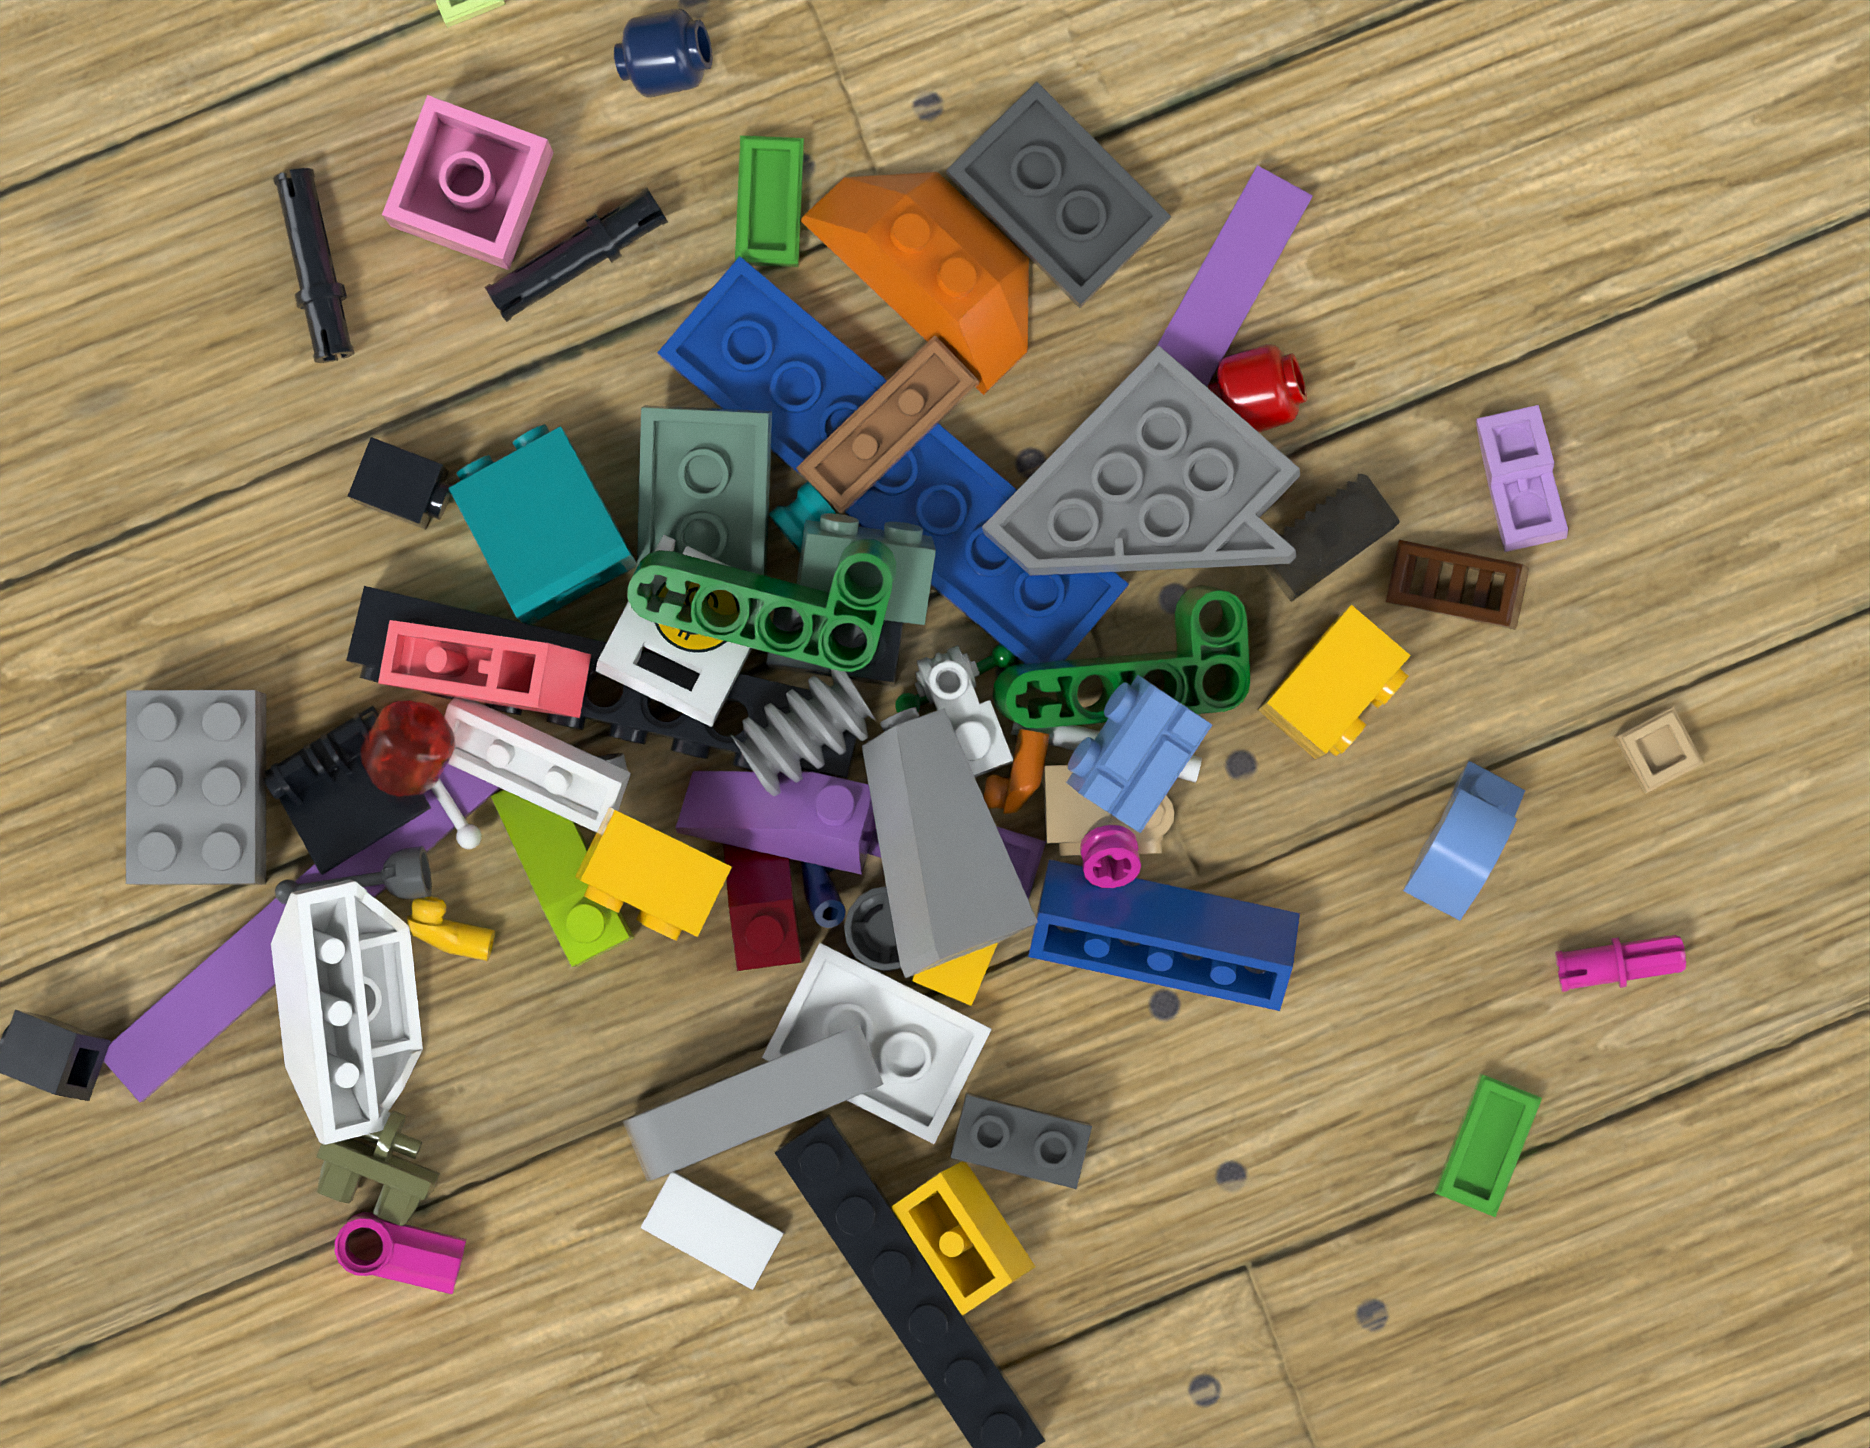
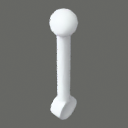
M413 732L403 734L398 740L399 752L405 757L412 758L457 829L456 839L458 844L465 849L476 848L480 844L482 834L477 826L468 824L424 755L423 739Z

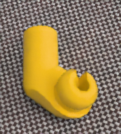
M430 896L417 898L412 901V915L407 916V925H409L410 933L413 936L446 953L484 961L489 960L493 949L495 930L443 919L447 907L440 898Z

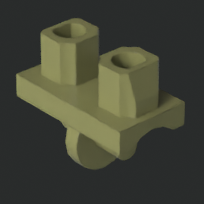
M394 1110L382 1131L358 1136L377 1144L376 1148L350 1138L326 1145L321 1144L316 1157L324 1160L317 1189L319 1194L349 1204L354 1198L361 1177H367L384 1184L373 1214L399 1226H404L419 1206L421 1199L425 1200L434 1191L440 1173L392 1154L395 1151L416 1159L422 1145V1141L401 1133L406 1115Z

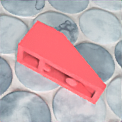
M390 620L378 683L518 709L580 718L591 654L550 643Z

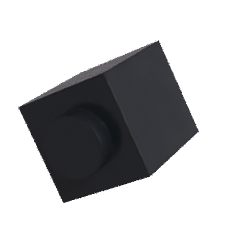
M371 437L347 497L355 503L426 530L431 517L440 520L451 497L449 487L453 486V484L445 481L449 471L442 464Z
M15 1010L10 1024L4 1030L0 1039V1073L54 1095L90 1101L111 1041L48 1016Z

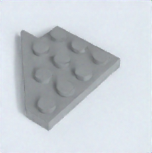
M1158 345L982 526V529L992 542L1030 576L1290 564L1296 558V550L1261 520L1260 517L1300 477V468Z

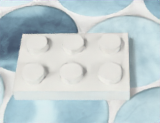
M819 943L762 1058L771 1061L831 1035L860 1025L884 1084L847 1101L935 1144L991 1032V1028Z

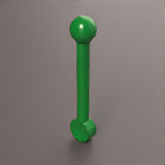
M998 644L993 648L990 656L977 662L976 665L981 675L997 666L1000 668L1010 667L1014 664L1016 657L1004 646ZM904 693L897 698L895 708L897 713L916 707L919 713L921 706L929 701L926 695L919 697V694Z

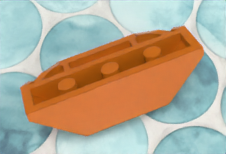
M938 172L844 177L802 217L801 222L927 342L936 336L979 380V385L976 389L983 395L1028 352L1029 258Z

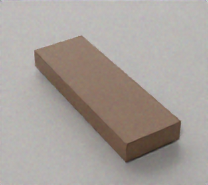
M934 336L796 469L839 514L843 515L979 385V380Z

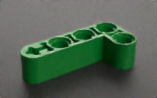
M864 538L854 541L844 549L839 559L829 593L677 552L658 550L649 553L639 562L628 585L627 597L631 608L638 616L654 623L838 671L853 672L866 666L872 660L876 651L896 576V560L893 552L880 541ZM860 561L870 562L881 571L883 580L875 586L862 587L850 578L848 568ZM655 575H662L667 578L666 588L669 590L665 597L653 594L654 584L652 581ZM690 583H698L700 585L691 606L685 605L684 602L689 593L687 590ZM715 590H726L738 599L740 610L730 615H721L709 606L707 595ZM781 606L790 607L801 615L804 624L797 630L783 631L772 623L769 613ZM852 623L864 631L867 641L861 646L848 648L836 641L832 630L837 625Z
M1205 585L1192 587L1181 595L1176 604L1175 628L1177 651L1011 666L1000 673L994 683L992 696L995 707L1003 716L1026 728L1037 729L1104 723L1109 719L1104 715L1105 706L1111 695L1121 684L1127 683L1131 686L1137 675L1143 678L1149 671L1160 669L1165 680L1162 691L1195 713H1216L1235 709L1245 700L1250 688L1248 627L1245 607L1237 596L1228 591ZM1217 600L1222 608V620L1213 631L1204 633L1200 628L1199 613L1206 603ZM1221 663L1226 673L1225 684L1218 693L1207 696L1202 685L1203 676L1211 666ZM1097 674L1102 682V694L1093 705L1082 707L1077 697L1078 687L1087 676ZM1027 684L1044 692L1055 691L1057 701L1049 697L1030 699L1027 705L1028 710L1015 702L1016 695L1026 693Z

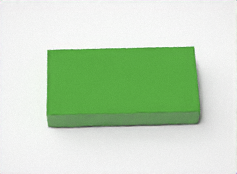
M740 136L735 261L740 256L747 263L755 266L799 267L804 138Z
M1480 1074L1434 1193L1496 1217L1542 1098Z

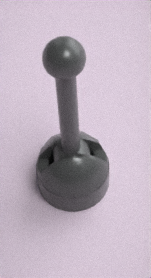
M423 846L404 848L392 853L385 861L381 872L302 884L286 879L281 881L275 889L277 900L284 905L287 904L291 892L349 879L356 881L362 887L383 884L390 894L398 898L417 899L431 896L432 879L426 850Z

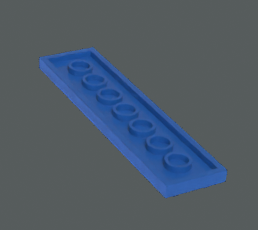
M740 256L657 352L659 357L721 409L772 411L771 451L801 477L803 476L796 468L887 382L882 375ZM937 424L859 498L845 514L857 518L859 526L884 530L886 522H904L922 527V535L932 536L936 549L931 586L994 640L1010 651L1023 664L1066 660L1129 584L1115 572L1030 576L992 542L982 529V526L1017 489L940 424Z

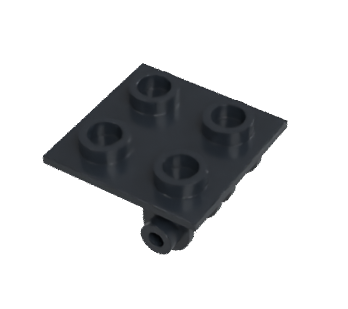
M374 706L361 713H356L347 722L329 733H323L319 739L312 743H307L304 745V748L285 760L271 765V768L265 771L266 777L263 778L276 800L280 799L321 875L431 809L428 800Z

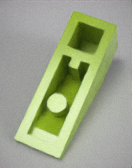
M506 790L492 795L491 798L571 967H578L632 940L634 936L621 910L617 913L584 897L589 885L580 881L575 876L589 847L577 823Z

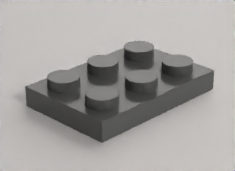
M1038 82L1034 83L946 170V174L1079 308L1171 218L1161 205Z

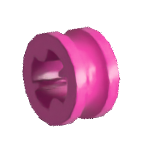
M1105 825L1088 832L1082 839L1080 852L1083 859V871L1086 879L1091 884L1101 888H1116L1133 881L1139 874L1141 861L1138 854V843L1135 834L1128 828L1120 825Z

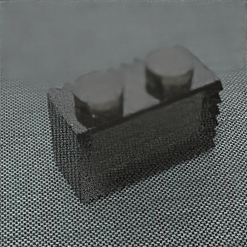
M1357 474L1352 481H1347L1341 489H1336L1331 497L1326 496L1320 504L1316 503L1310 511H1305L1300 519L1295 518L1290 527L1285 526L1278 534L1296 550V558L1290 564L1264 566L1286 597L1292 602L1393 530L1400 521L1370 478L1364 474Z

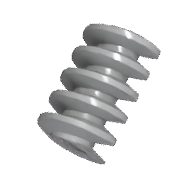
M831 669L834 684L831 687L815 675L809 678L808 683L812 697L809 701L793 689L787 692L786 696L790 711L787 715L771 703L764 707L768 724L766 728L761 727L749 717L742 721L746 738L744 742L731 735L765 790L772 796H777L781 793L777 775L780 771L795 783L803 779L799 759H806L817 769L825 765L821 748L823 744L829 746L839 755L845 753L847 749L843 735L844 731L848 730L861 741L869 738L865 718L868 716L874 720L875 718L845 671Z

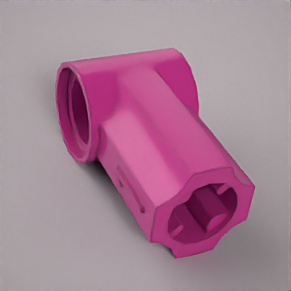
M363 1212L351 1217L340 1229L335 1239L334 1252L338 1263L346 1271L356 1276L374 1275L453 1294L467 1239L407 1224L399 1226L379 1218L372 1212ZM361 1227L375 1230L381 1236L383 1242L382 1254L372 1260H362L356 1257L351 1252L348 1244L350 1233Z

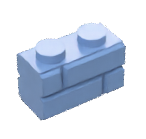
M1137 675L1131 686L1127 683L1121 684L1109 698L1104 709V715L1109 719L1095 740L1091 737L1085 738L1073 752L1068 763V770L1073 773L1066 783L1079 794L1141 833L1212 727V724Z

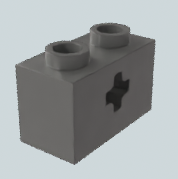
M966 1093L950 1155L953 1159L1077 1189L1092 1126L1089 1123Z

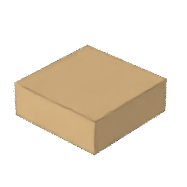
M1674 707L1614 737L1643 793H1648L1703 764Z

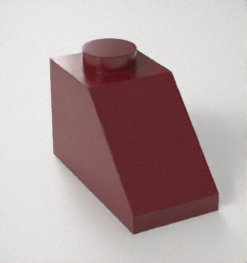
M724 844V861L732 867L726 878L737 971L803 963L790 858Z

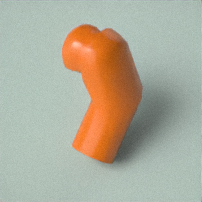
M1018 729L1010 778L991 775L986 780L983 798L988 808L1004 809L1003 814L1015 813L1021 809L1038 789L1043 777L1050 738L1049 734Z

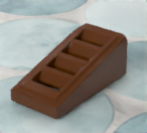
M1399 540L1386 602L1516 630L1529 568L1520 563ZM1417 558L1428 560L1421 596L1410 594ZM1443 563L1454 565L1446 601L1436 599ZM1469 569L1479 571L1472 606L1461 604ZM1495 574L1505 576L1498 611L1487 609Z

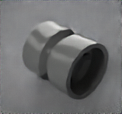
M887 887L871 889L859 896L848 910L844 925L846 942L854 956L868 967L884 971L899 969L901 966Z

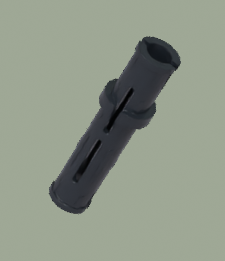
M311 168L290 170L292 178H287V173L282 172L274 176L273 180L277 186L300 291L295 294L296 304L298 308L305 310L315 363L338 361L337 354H341L343 359L355 354L354 347L351 345L342 301L347 298L345 285L337 283L315 186L314 170Z
M647 187L642 189L641 193L600 218L594 213L585 219L588 224L586 227L492 285L485 286L487 293L497 309L500 310L504 320L508 322L514 315L605 259L609 258L611 263L622 257L621 249L660 225L667 224L668 220Z

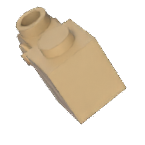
M1068 765L1044 766L1046 844H1059V856H1081L1080 845L1085 835L1093 829L1105 825H1120L1133 832L1138 843V854L1162 853L1161 840H1163V835L1169 830L1174 819L1173 804L1167 795L1142 832L1139 833L1068 785L1066 782L1073 773L1068 770Z

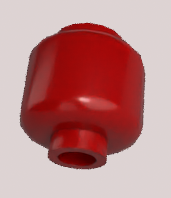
M1265 344L1223 358L1218 365V382L1208 385L1210 391L1257 432H1263L1291 423L1298 415L1299 404L1307 401L1304 378L1293 353L1284 355L1273 344Z

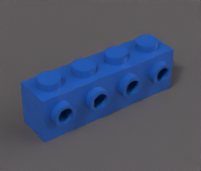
M1049 859L1036 914L1038 923L1034 924L1028 957L1280 1011L1293 968L1300 913L1138 878L1124 886L1101 888L1091 884L1086 879L1082 866Z

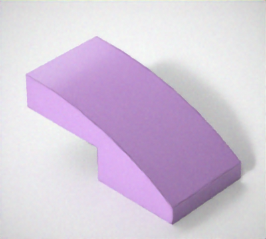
M1539 405L1477 418L1476 426L1484 468L1504 552L1566 539L1568 527L1553 475L1554 460Z

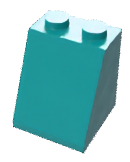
M546 424L538 426L515 439L513 445L516 451L494 462L491 456L487 455L466 465L456 473L460 482L449 487L458 508L516 618L522 623L530 625L637 567L636 559L567 434L561 426L550 432Z

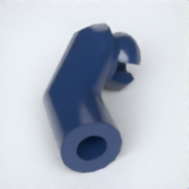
M801 861L805 899L816 922L825 928L839 925L845 918L846 909L829 875L831 871L836 869Z

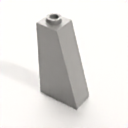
M916 707L890 716L880 722L884 733L862 745L899 961L905 978L1001 942L1038 923L945 708L921 717Z

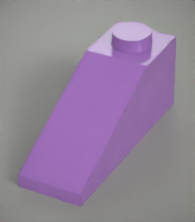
M693 771L676 825L677 833L862 875L876 826L868 784L814 772H802L803 779L795 783L784 773L779 772L777 775L781 793L777 796H772L765 790L754 772Z

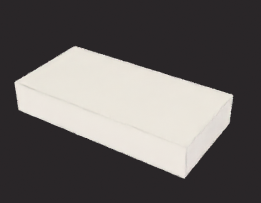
M675 1171L670 1173L641 1226L643 1230L752 1290L784 1234L780 1229Z

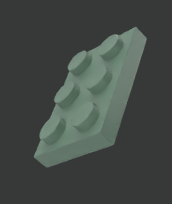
M651 405L641 407L637 566L646 555L655 552L663 535H666L676 540L673 552L683 554L685 548L689 546L731 567L767 576L772 411Z

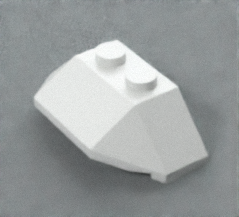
M351 879L291 892L271 942L285 1068L319 1142L324 1145L382 1131L391 1114L388 1111L403 1091L423 1050L409 925L366 892L367 890L356 881Z

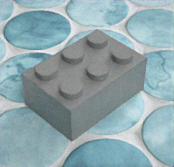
M257 690L126 691V884L266 885V784L263 780L266 777L265 693Z

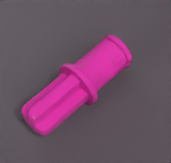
M1677 935L1620 943L1619 937L1612 938V945L1555 952L1562 992L1569 991V989L1618 982L1619 987L1623 988L1627 987V980L1679 973L1686 969L1684 944L1681 937Z

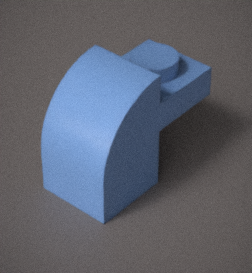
M1469 761L1456 782L1440 821L1423 845L1403 891L1460 921L1480 892L1504 849L1517 821L1515 815L1526 790Z

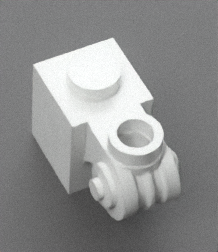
M958 645L949 648L945 654L936 653L932 659L925 657L917 660L919 671L916 672L918 682L915 683L919 697L926 695L929 703H934L937 711L945 708L974 777L1012 764L1013 758L991 700L980 704L975 693L976 682L974 677L980 675L975 661L971 662L967 653L962 654Z

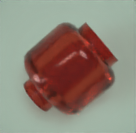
M411 700L396 701L381 710L361 747L362 764L372 782L380 790L396 796L421 795L435 786L456 747L455 733L447 719L435 707Z

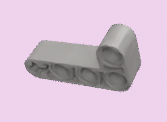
M856 1025L679 1099L624 1120L623 1123L647 1181H651L856 1097L884 1083L860 1025Z

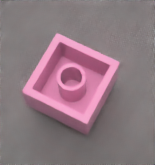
M427 95L382 216L393 228L510 270L554 152L548 139Z

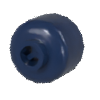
M670 9L630 19L623 30L622 43H617L614 46V60L620 78L623 81L631 80L635 89L641 95L648 98L694 89L701 83L704 70L711 69L712 47L704 23L701 20H693L683 9Z

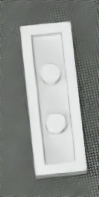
M456 697L448 704L433 752V757L595 832L598 831L609 807L617 811L619 810L631 774L622 768L479 702Z

